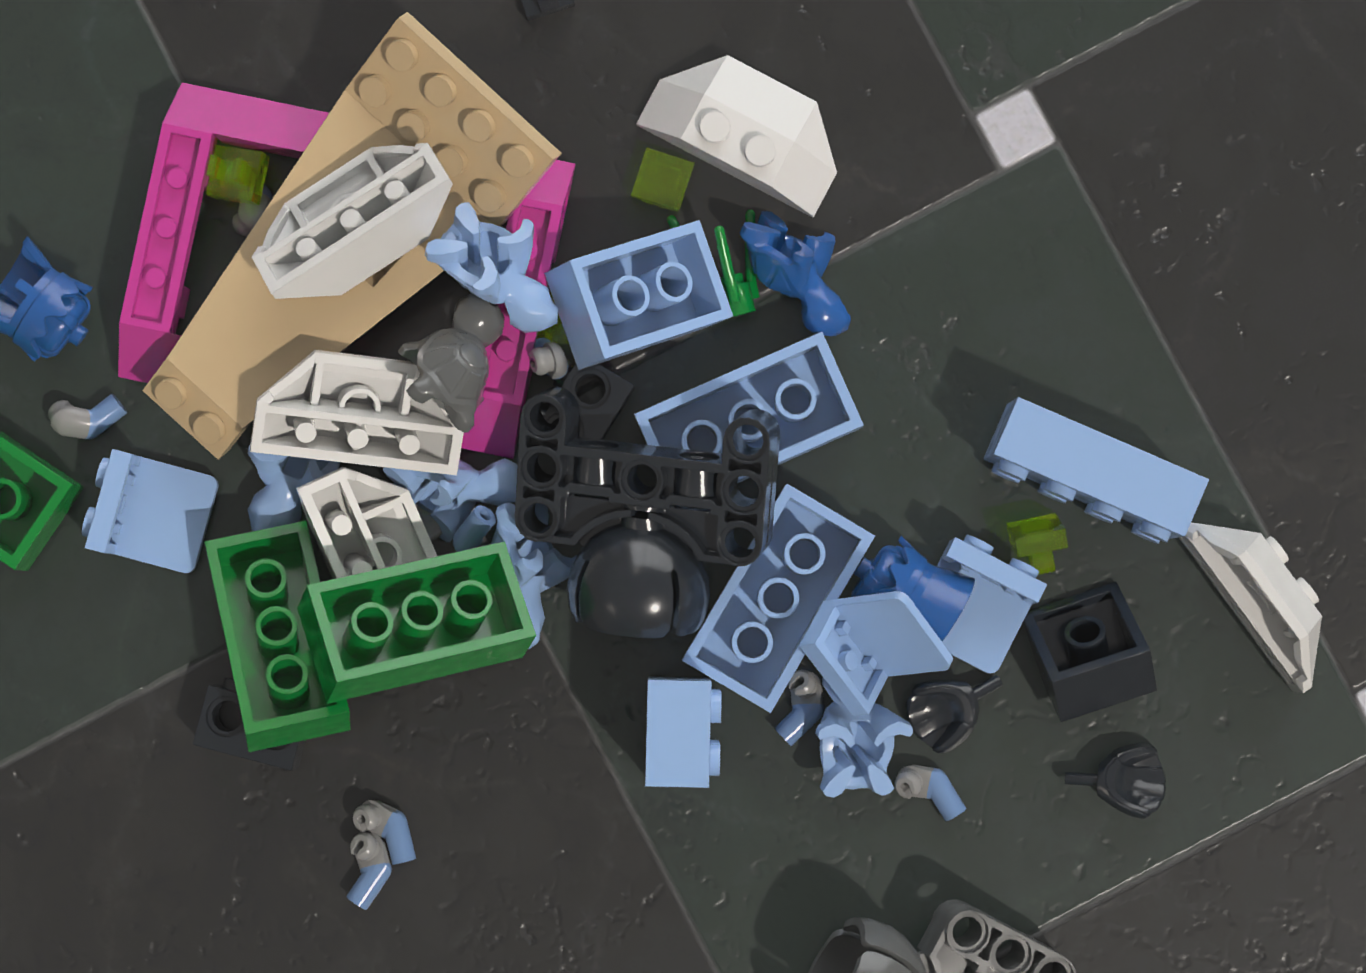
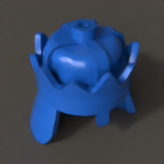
M26 236L22 242V249L17 260L0 284V333L12 338V342L19 346L35 362L40 356L49 358L58 355L67 343L78 346L83 341L89 330L81 324L89 315L91 308L86 294L93 287L71 278L64 272L60 273L55 270L39 248Z
M902 536L898 540L901 546H885L874 559L868 560L863 556L853 573L860 579L853 587L851 597L894 591L903 592L914 602L940 640L943 641L967 604L975 584V578L933 566L927 562L926 557L914 549Z

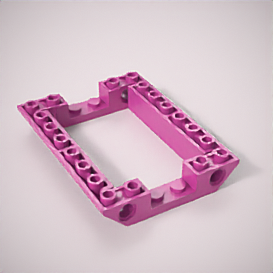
M181 83L162 123L119 321L118 377L148 383L181 337V335L176 334L179 318L184 319L190 294V289L184 286L203 193L204 190L212 192L218 164L214 159L217 140L219 139L224 144L299 159L329 115L328 112ZM556 160L510 216L506 226V230L513 234L520 229L523 219H529L534 224L533 247L525 276L538 281L546 287L548 282L544 273L550 271L552 262L555 263L576 166L575 163ZM502 303L498 304L505 317L503 333L495 342L485 348L489 360V374L483 392L484 401L475 411L474 427L469 432L463 433L461 448L514 459L520 432L521 412L526 403L532 375L529 362L534 361V359L529 354L535 348L538 332L524 333L510 325L506 305Z

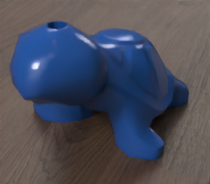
M769 211L761 212L758 224L744 222L739 233L746 243L752 270L757 275L759 281L768 288L790 298H799L802 303V322L812 333L823 332L824 336H837L848 330L851 317L843 305L840 296L831 290L821 279L833 253L836 242L835 236L824 232L823 236L818 237L805 235L802 241L787 235L788 228L785 222Z

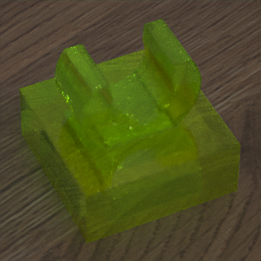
M216 145L214 155H210L206 176L209 177L206 194L214 199L260 205L270 156L261 151Z
M1053 513L1006 523L1009 542L1018 558L1028 556L1029 564L1039 570V574L1054 572L1055 563L1052 551L1068 548L1066 530L1057 514Z

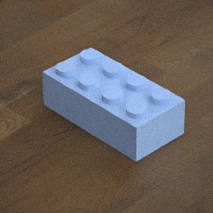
M823 332L634 414L647 445L722 453L725 431L735 419L749 410L761 409L767 411L775 417L780 428L778 465L857 431L863 426V422ZM743 425L741 434L744 442L750 447L761 448L763 445V435L760 430L753 425ZM739 476L737 483L750 477Z
M1020 397L1006 405L983 458L994 464L991 472L1004 479L1019 483L1020 480L1025 481L1028 478L1040 484L1038 493L1061 503H1066L1067 500L1072 502L1073 499L1087 504L1084 510L1086 514L1111 524L1113 521L1120 522L1121 519L1134 524L1131 533L1157 544L1160 541L1167 543L1169 539L1185 537L1209 479Z
M786 484L775 501L773 533L770 545L753 563L747 566L736 567L682 661L771 713L805 656L799 645L821 604L825 600L839 598L875 535ZM753 538L748 549H754L755 538Z

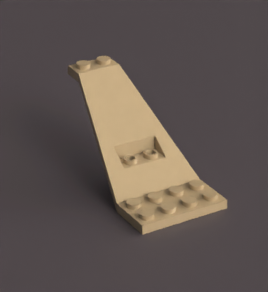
M406 12L395 21L344 90L168 357L142 391L219 460L231 449L254 420L257 398L311 352L322 350L340 353L444 271L436 263L427 260L425 249L428 242L434 239H441L442 235L452 226L455 210L458 205L469 202L480 222L502 226L562 153L411 14ZM419 143H428L453 183L429 239L343 295L275 299L256 267L252 256L257 247L263 245L268 229L284 203L371 147L392 145L415 147Z

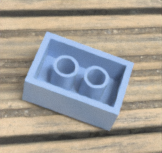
M700 220L569 260L544 273L555 305L558 307V314L578 370L707 328L733 317Z
M649 676L645 786L709 788V776H720L719 740L710 739V723H721V690L711 689L710 678Z

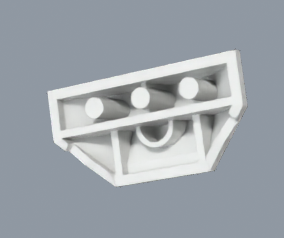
M728 55L660 79L636 123L642 129L814 218L837 174L817 102Z
M419 143L415 147L404 145L371 147L284 203L268 229L263 245L257 247L252 259L275 299L343 295L429 239L453 183L428 143Z
M314 350L257 398L250 452L457 476L464 432L458 430L451 423L441 400L431 398L422 404L416 402L408 395L406 390L420 375L417 366L413 362Z
M341 467L296 488L309 528L332 579L437 556L407 488L346 467Z
M1191 522L1185 537H1179V539L1292 692L1305 693L1312 687L1322 615L1315 607V604L1319 602L1318 596L1302 577L1295 580L1284 565L1289 561L1287 554L1272 536L1265 539L1261 533Z

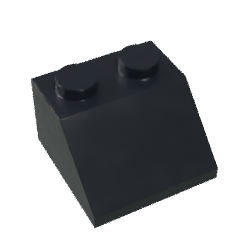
M1117 582L1055 601L1027 612L1023 623L1045 689L1060 722L1157 691L1151 650Z

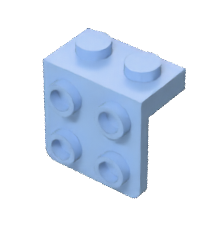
M112 449L110 458L104 457L97 471L95 485L101 488L96 508L89 507L83 521L82 536L87 537L85 548L101 553L119 555L182 573L193 572L198 563L219 484L217 479L211 475Z
M967 534L964 541L956 537L950 540L937 564V567L975 578V584L967 604L942 643L952 656L985 673H995L1000 668L1031 605L1039 602L1047 584L1036 579L1039 574V570L1015 558H1012L1010 563L1007 564L991 556L994 549L991 545Z
M900 591L823 601L799 645L852 716L869 715L889 676L946 671L953 661L952 655L920 613L914 602L908 595Z

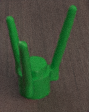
M749 209L746 211L745 222L755 223L754 210ZM674 215L668 216L667 223L670 229L680 226ZM716 226L714 233L723 277H720L733 317L755 312L756 308L753 299L760 298L756 274H754L750 264L746 243L744 282L742 273L734 274L724 228Z

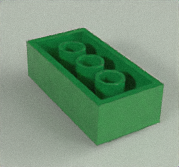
M0 431V561L14 570L28 571L84 489V486L2 431Z
M301 521L205 541L209 569L248 751H258L351 730L347 699L326 704L297 610L306 586L320 582L307 522Z
M505 541L310 584L306 586L297 607L326 704L523 658L536 637Z

